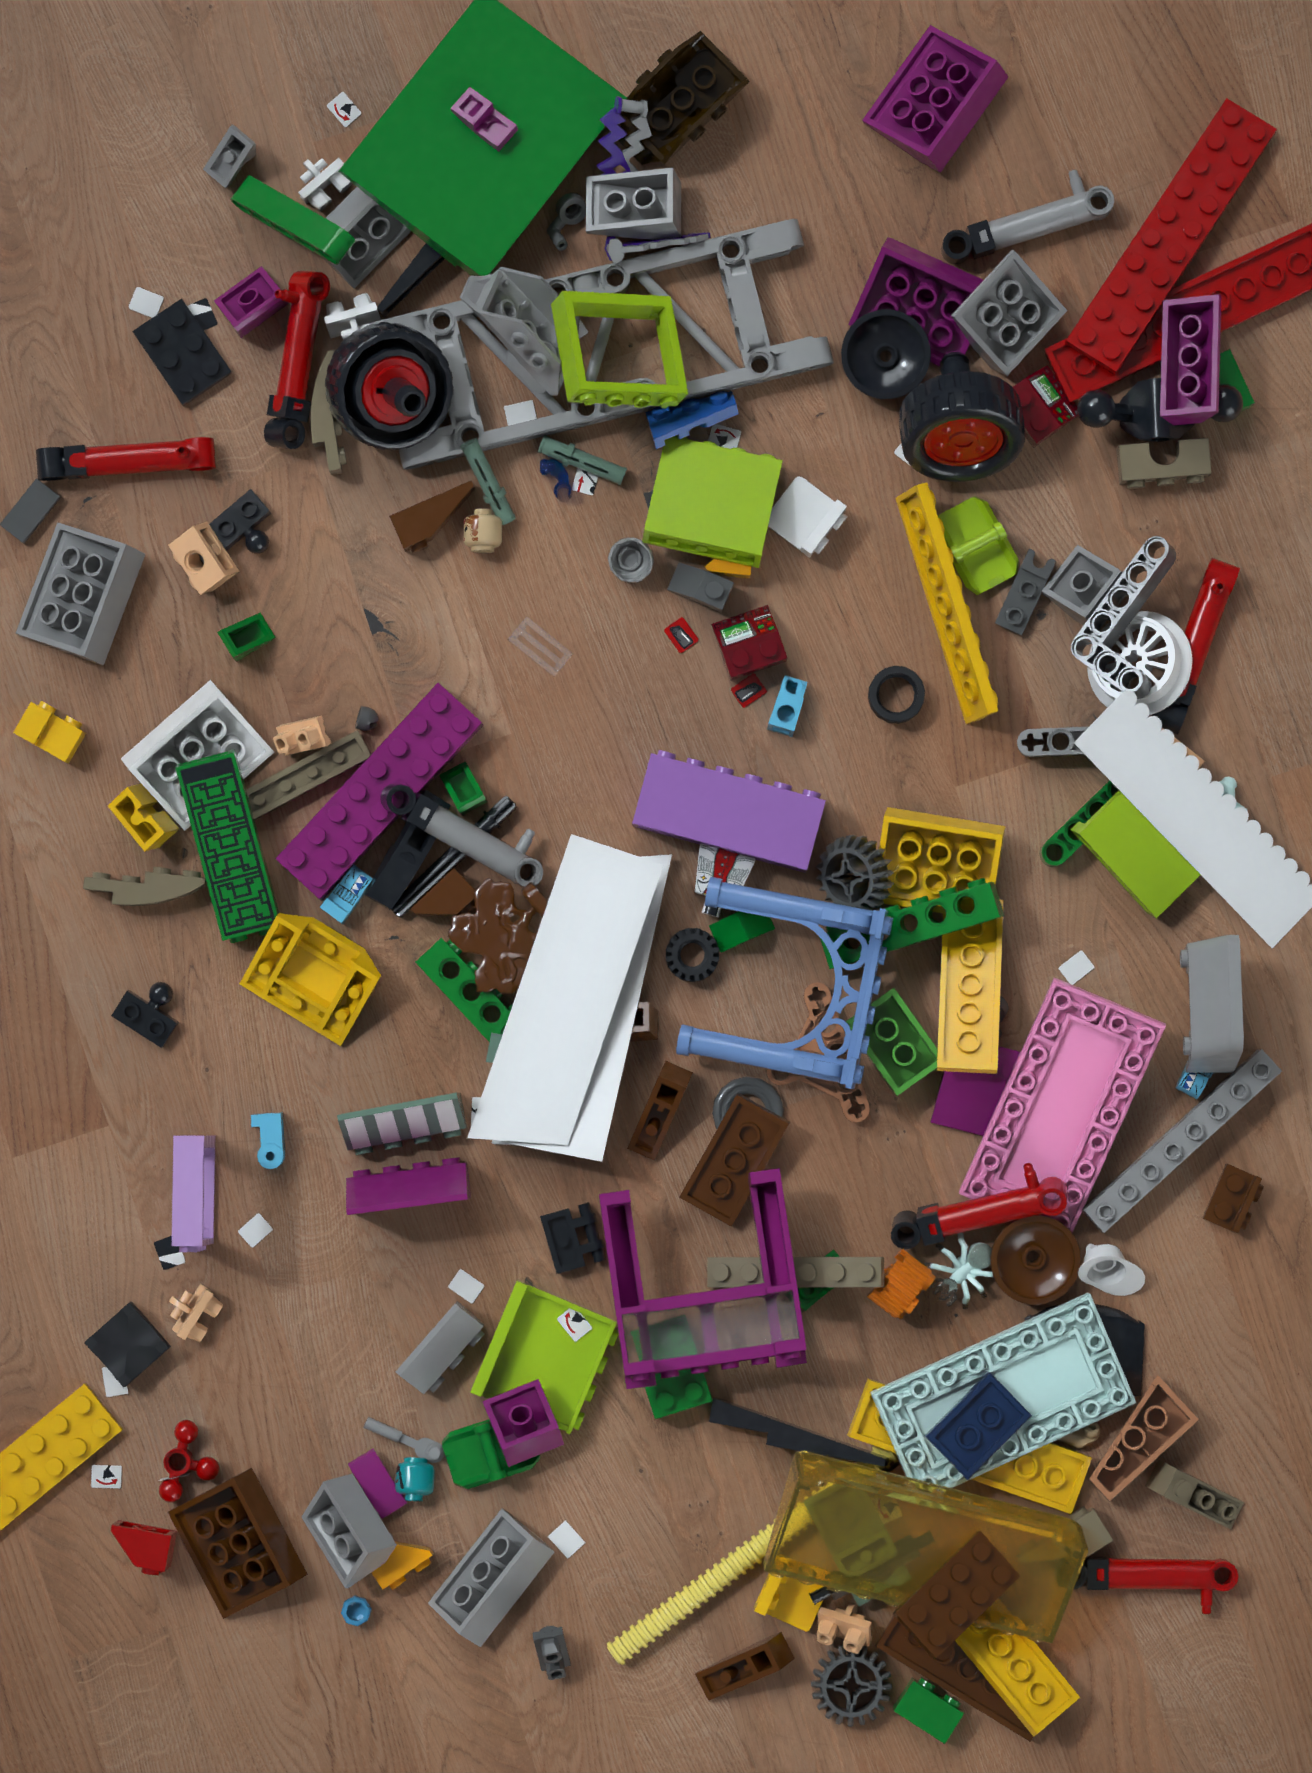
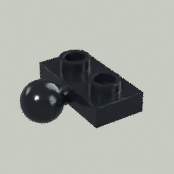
M252 489L247 491L209 524L226 551L244 536L247 549L254 554L263 553L269 546L268 536L263 531L254 530L253 528L268 517L271 512Z
M157 982L151 986L149 1002L132 991L127 990L111 1015L160 1048L164 1047L179 1023L159 1009L160 1006L168 1004L173 997L172 988L165 982Z

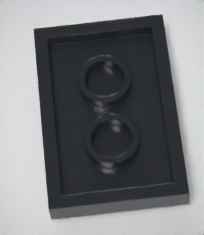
M182 298L132 331L183 406L232 374Z

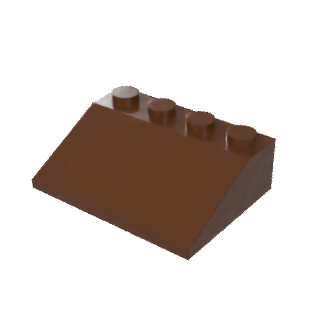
M252 1468L168 1511L223 1619L292 1585L308 1575Z

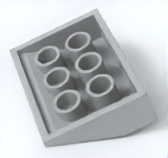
M57 522L16 634L104 665L145 553L127 544Z

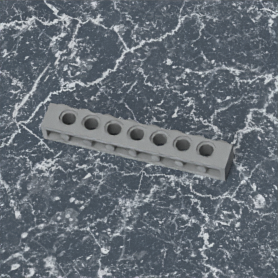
M1257 1049L1235 1069L1234 1073H1231L1093 1198L1083 1208L1082 1212L1100 1232L1105 1233L1277 1077L1282 1070L1263 1049Z

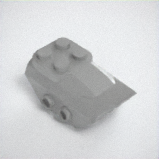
M500 267L493 274L485 276L471 275L459 298L476 313L508 349L507 362L509 366L514 369L532 390L539 394L548 392L550 396L558 395L564 379L551 303L558 297L557 292L542 276ZM575 316V318H576V324H577V330H578V333H579L580 317H579V316Z

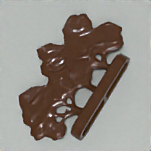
M488 878L474 891L476 913L466 912L452 917L451 928L448 931L449 939L464 953L472 952L483 955L482 963L475 970L477 992H491L493 989H498L500 993L513 994L519 988L537 936L536 933L530 932L528 926L532 916L536 913H539L543 918L548 900L532 882L527 884L521 891L522 895L532 905L528 910L517 909L514 904V889L511 883L502 881L495 883L492 879ZM513 915L521 917L515 922L510 921Z

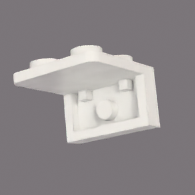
M799 476L793 480L772 508L768 527L810 558L814 551L820 554L827 545L829 539L826 536L830 530L834 528L837 531L848 516L844 512L847 506L838 499L834 502L806 479Z

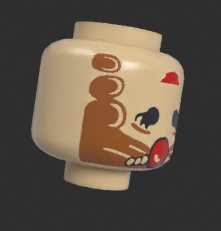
M475 509L474 515H469L464 519V544L471 548V552L493 553L494 548L501 545L502 520L500 517L492 515L491 509Z

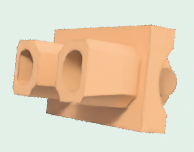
M322 715L276 727L278 735L273 740L277 752L290 755L332 744L330 738L325 733Z
M201 1283L194 1294L185 1290L180 1299L172 1296L169 1300L175 1306L170 1316L177 1320L172 1330L177 1333L178 1337L184 1340L188 1337L201 1342L208 1329L207 1326L197 1321L202 1312L215 1318L223 1307V1304L213 1296L214 1294L210 1289Z
M849 1603L846 1610L836 1608L834 1611L820 1607L818 1612L817 1641L829 1646L833 1643L835 1637L844 1639L843 1648L846 1651L858 1654L864 1645L869 1647L872 1642V1622L865 1620V1616L856 1614L857 1605Z

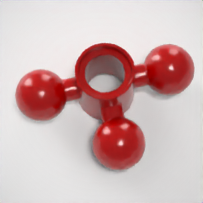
M182 1420L176 1425L174 1435L178 1440L177 1447L167 1452L164 1457V1468L169 1473V1478L171 1479H166L160 1484L159 1495L166 1502H175L182 1496L183 1488L178 1476L183 1475L187 1471H196L197 1476L204 1481H211L219 1474L220 1467L214 1458L203 1457L199 1461L193 1460L192 1453L187 1449L188 1444L194 1442L198 1436V1427L190 1420ZM174 1453H181L185 1456L186 1466L183 1469H176L172 1466L171 1457Z

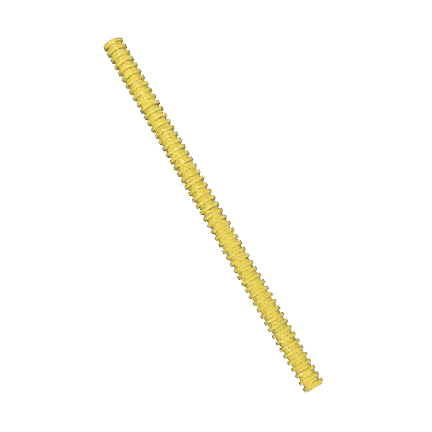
M872 1446L873 1450L871 1452L889 1458L887 1466L856 1462L854 1464L851 1462L849 1463L850 1467L848 1469L845 1467L841 1469L842 1473L840 1475L836 1473L832 1481L830 1479L826 1480L828 1484L825 1486L821 1484L817 1492L855 1472L862 1484L866 1486L868 1484L867 1480L870 1478L874 1480L875 1474H882L883 1468L889 1469L891 1467L890 1463L898 1462L897 1454ZM798 1501L795 1508H789L790 1512L787 1514L783 1512L781 1514L782 1518L779 1520L775 1518L772 1525L769 1523L766 1525L767 1529L764 1531L760 1529L758 1531L759 1535H752L751 1541L745 1540L743 1542L744 1546L741 1548L737 1546L736 1552L728 1553V1558L722 1557L720 1559L721 1563H714L713 1569L710 1570L708 1568L705 1570V1575L699 1574L698 1580H691V1585L688 1587L686 1585L683 1586L682 1592H675L676 1596L674 1598L668 1597V1602L660 1603L661 1607L659 1609H652L653 1613L651 1615L645 1614L644 1620H637L638 1624L636 1626L633 1624L629 1626L630 1630L628 1632L626 1630L622 1631L623 1635L621 1637H614L615 1641L613 1643L609 1641L607 1648L619 1664L624 1665L625 1659L631 1660L633 1658L632 1654L635 1652L639 1654L641 1652L640 1648L648 1647V1642L654 1643L656 1641L655 1637H662L663 1631H670L671 1625L674 1624L676 1626L679 1624V1619L685 1620V1615L688 1613L690 1615L693 1614L694 1608H701L700 1604L702 1602L708 1603V1598L711 1596L713 1598L716 1597L717 1591H724L723 1587L725 1585L731 1586L732 1580H739L738 1576L740 1574H747L746 1570L748 1568L752 1570L756 1562L758 1564L762 1563L761 1559L763 1557L767 1559L771 1551L775 1553L779 1545L780 1547L785 1546L783 1542L786 1540L790 1542L792 1540L791 1537L794 1534L798 1536L801 1529L805 1531L807 1529L806 1525L809 1523L813 1525L814 1521L804 1502Z

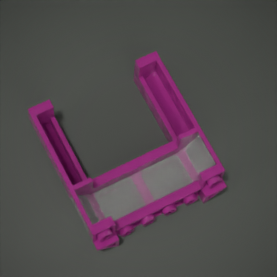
M780 1168L750 1172L748 1175L763 1283L644 1300L629 1190L599 1194L626 1389L656 1386L655 1374L661 1373V1379L679 1376V1370L691 1369V1374L710 1372L709 1366L721 1364V1370L739 1368L740 1361L751 1360V1365L753 1366L769 1363V1357H774L776 1369L807 1363L805 1352L807 1348Z

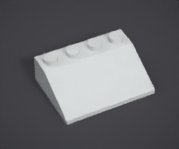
M210 680L127 752L121 760L185 831L191 824L175 768L177 764L235 749L242 777L245 779L270 757L274 751Z

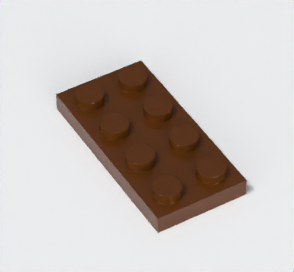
M737 1093L679 1198L732 1227L750 1195L749 1173L764 1170L790 1122Z
M977 1531L892 1614L932 1659H936L1021 1576L981 1531Z

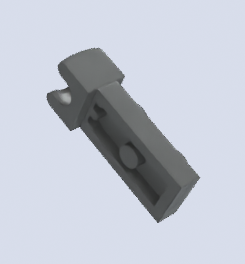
M1030 548L995 621V624L1021 636L1056 563V560L1049 559L1043 568L1035 567L1033 564L1035 551Z

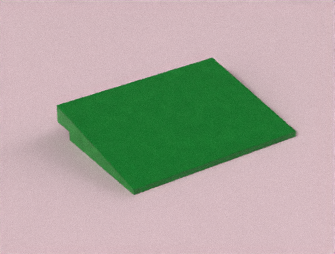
M473 0L338 172L453 266H460L472 276L489 275L605 127L600 119L614 108L616 96H620L622 99H627V97L498 0ZM469 87L492 102L495 110L517 125L518 131L499 152L475 134L451 111V107Z

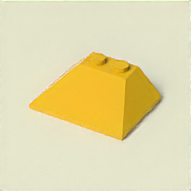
M278 913L239 984L337 1045L342 1046L378 983L381 974L363 947L316 918Z

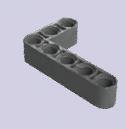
M1153 536L1143 544L1071 643L1072 654L1079 661L1120 691L1132 690L1135 692L1137 699L1144 698L1149 693L1151 687L1149 678L1112 651L1111 648L1176 560L1175 549L1160 536ZM1165 547L1163 556L1154 559L1155 551L1158 548ZM1147 571L1146 579L1141 583H1136L1138 574ZM1124 596H1129L1128 603L1124 607H1118L1119 600ZM1106 620H1111L1110 628L1101 632L1102 623ZM1093 644L1092 652L1087 656H1083V649L1087 645ZM1110 661H1116L1115 669L1106 673V665ZM1139 677L1138 685L1133 689H1129L1128 684L1130 680Z

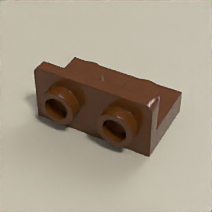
M1226 1163L1202 1218L1234 1233H1239L1240 1229L1245 1230L1252 1216V1213L1248 1212L1252 1201L1257 1202L1264 1188L1263 1185H1260L1262 1178Z

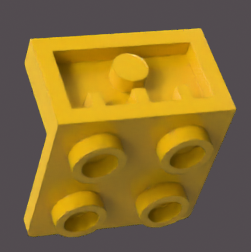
M778 1552L753 1607L754 1611L764 1616L768 1614L808 1632L823 1602L822 1600L814 1605L809 1593L825 1586L824 1579L829 1577V1575Z

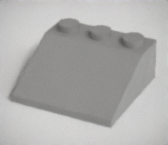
M1011 250L951 316L973 349L988 366L1008 376L1067 312V309L1014 250Z

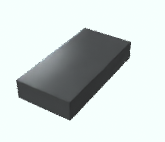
M36 478L0 525L25 544L61 497Z

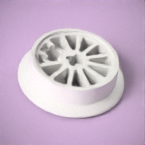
M1139 611L1122 633V635L1126 633L1128 647H1125L1119 639L1116 641V644L1122 650V653L1117 654L1130 664L1137 661L1138 656L1142 658V661L1136 663V668L1149 678L1151 687L1149 693L1144 698L1137 699L1136 704L1144 703L1147 705L1150 712L1149 715H1152L1170 706L1185 689L1192 670V651L1187 636L1173 620L1156 612ZM1111 622L1108 623L1101 630V632L1108 630L1111 626ZM1136 629H1140L1137 642L1135 644L1132 632H1134ZM1148 631H1156L1157 633L1144 645ZM1162 639L1165 640L1166 647L1151 651ZM1092 644V646H1091V649H1090L1089 654H1090V653L1092 652V650H1093V644ZM1167 654L1169 656L1168 664L1153 661L1157 657ZM1116 662L1106 665V673L1115 669ZM1087 667L1088 678L1093 692L1101 703L1108 707L1122 691L1118 692L1115 686ZM1152 668L1166 670L1160 680H1157L1151 673ZM1132 678V679L1130 680L1129 684H1128V688H1129V689H1130L1131 681H1132L1134 678Z

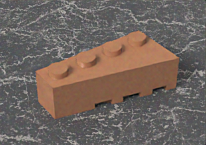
M1158 1375L1089 1478L1090 1482L1109 1502L1199 1420Z

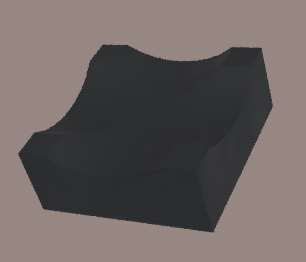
M133 1302L125 1305L84 1342L123 1388L130 1384L171 1347Z

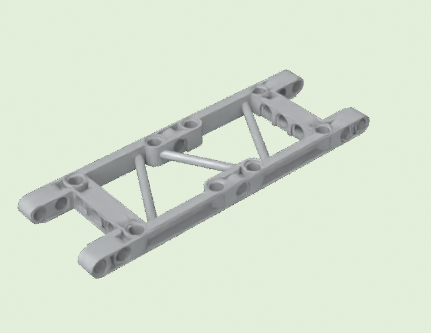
M798 219L772 223L622 260L620 263H610L545 279L553 289L560 287L565 291L625 294L629 289L630 279L636 278L652 295L669 296L649 274L716 258L744 368L740 369L671 298L675 319L726 371L686 382L688 394L680 403L686 399H698L710 396L718 391L726 392L823 368L834 363L827 337L814 338L809 336L770 346L750 264L789 255L791 251L803 247L804 242ZM727 245H734L738 248L739 254L734 258H728L723 254L722 250ZM613 273H618L623 277L624 281L621 285L614 287L608 284L607 278ZM462 300L370 323L374 325L380 322L399 323L421 332L441 349L452 371L454 390L451 407L448 410L452 425L438 428L425 441L413 447L400 449L399 454L404 470L465 456L460 446L464 443L462 440L463 434L469 430L478 433V443L482 451H487L544 437V435L548 436L653 410L655 407H658L647 406L637 408L634 405L624 404L610 407L607 404L594 403V412L589 416H583L578 412V407L581 403L572 402L571 410L566 411L548 392L539 394L532 390L514 369L509 366L507 362L508 350L476 318V313ZM439 316H446L450 319V324L445 329H438L434 326L435 319ZM602 318L585 375L586 381L596 382L614 318ZM462 320L553 415L484 432L457 321ZM757 359L764 360L768 368L763 373H757L751 367L752 362ZM638 378L623 382L656 384L654 381L648 378Z

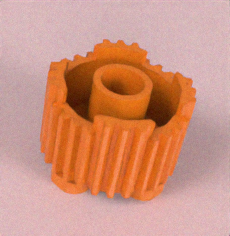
M901 1249L894 1258L897 1260L894 1264L891 1263L886 1269L884 1268V1287H874L875 1289L867 1295L871 1301L888 1314L900 1320L906 1313L910 1314L919 1302L916 1296L923 1290L926 1291L936 1278L929 1268L904 1249Z

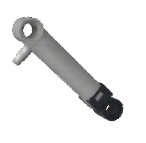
M1069 171L1073 196L989 222L984 220L967 226L966 231L952 230L944 237L941 254L948 263L961 264L966 261L970 252H972L974 259L993 254L995 250L1092 220H1102L1109 215L1113 208L1114 195L1111 190L1101 185L1094 186L1085 192L1078 171ZM1091 198H1103L1106 202V207L1099 210L1095 209L1091 205ZM952 241H960L964 245L965 250L959 254L950 251L948 244Z
M394 783L382 790L380 796L381 804L388 812L402 815L400 819L427 832L515 884L525 887L532 882L536 886L542 880L543 867L541 863L526 855L532 843V838L535 835V832L531 829L526 830L514 848L443 808L420 793H414L408 786ZM397 791H401L404 795V802L399 807H395L392 803V796ZM524 864H529L531 874L528 878L522 879L520 869Z

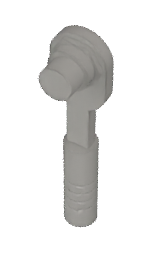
M370 1417L367 1418L363 1428L414 1448L416 1455L420 1458L428 1459V1462L437 1463L444 1457L445 1453L442 1445L429 1438L416 1440L402 1434V1431Z

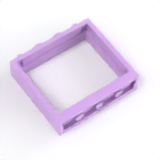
M173 1136L172 1246H179V1252H200L206 1250V1245L214 1244L215 1136Z

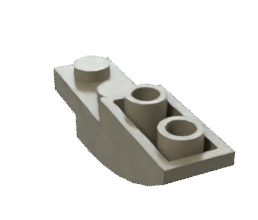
M334 350L327 352L321 364L315 382L311 405L312 443L314 447L325 446L328 469L331 475L343 473L342 465L347 464L345 449L338 446L337 436L342 435L341 425L332 415L325 394L327 367L335 352Z
M154 867L153 872L145 871L144 883H140V877L123 875L122 881L110 880L111 874L93 872L92 877H84L83 889L113 893V905L145 906L180 899L207 886L205 878H201V872L183 870L182 876L171 874L172 869Z

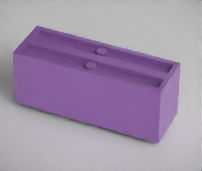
M658 750L657 755L651 753L632 822L633 827L696 844H705L755 858V860L806 873L826 800L820 799V793L804 789L802 794L791 791L792 786L775 781L774 785L771 786L763 784V778L759 776L745 774V778L733 776L734 770L716 766V770L704 768L705 762L687 758L685 763L675 760L676 754Z

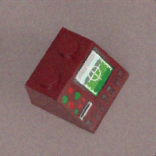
M1048 365L1013 386L1022 404L1025 437L1033 448L1078 417L1077 405L1075 402L1069 403L1056 376Z
M768 605L711 624L730 681L787 662L788 658Z

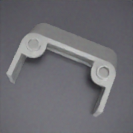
M1223 935L1188 943L1185 950H1180V967L1186 968V973L1189 977L1190 1031L1189 1037H1183V1054L1189 1055L1186 1073H1234L1243 1052L1244 1031L1239 935Z

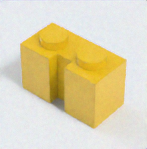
M40 701L39 705L30 702L13 733L69 764L86 735L84 731L80 730L82 723L68 715L64 720L55 716L54 713L57 709L43 701Z
M137 784L124 789L108 807L145 852L160 848L179 830V827L165 811L157 812L152 807L157 802L156 799L142 784Z

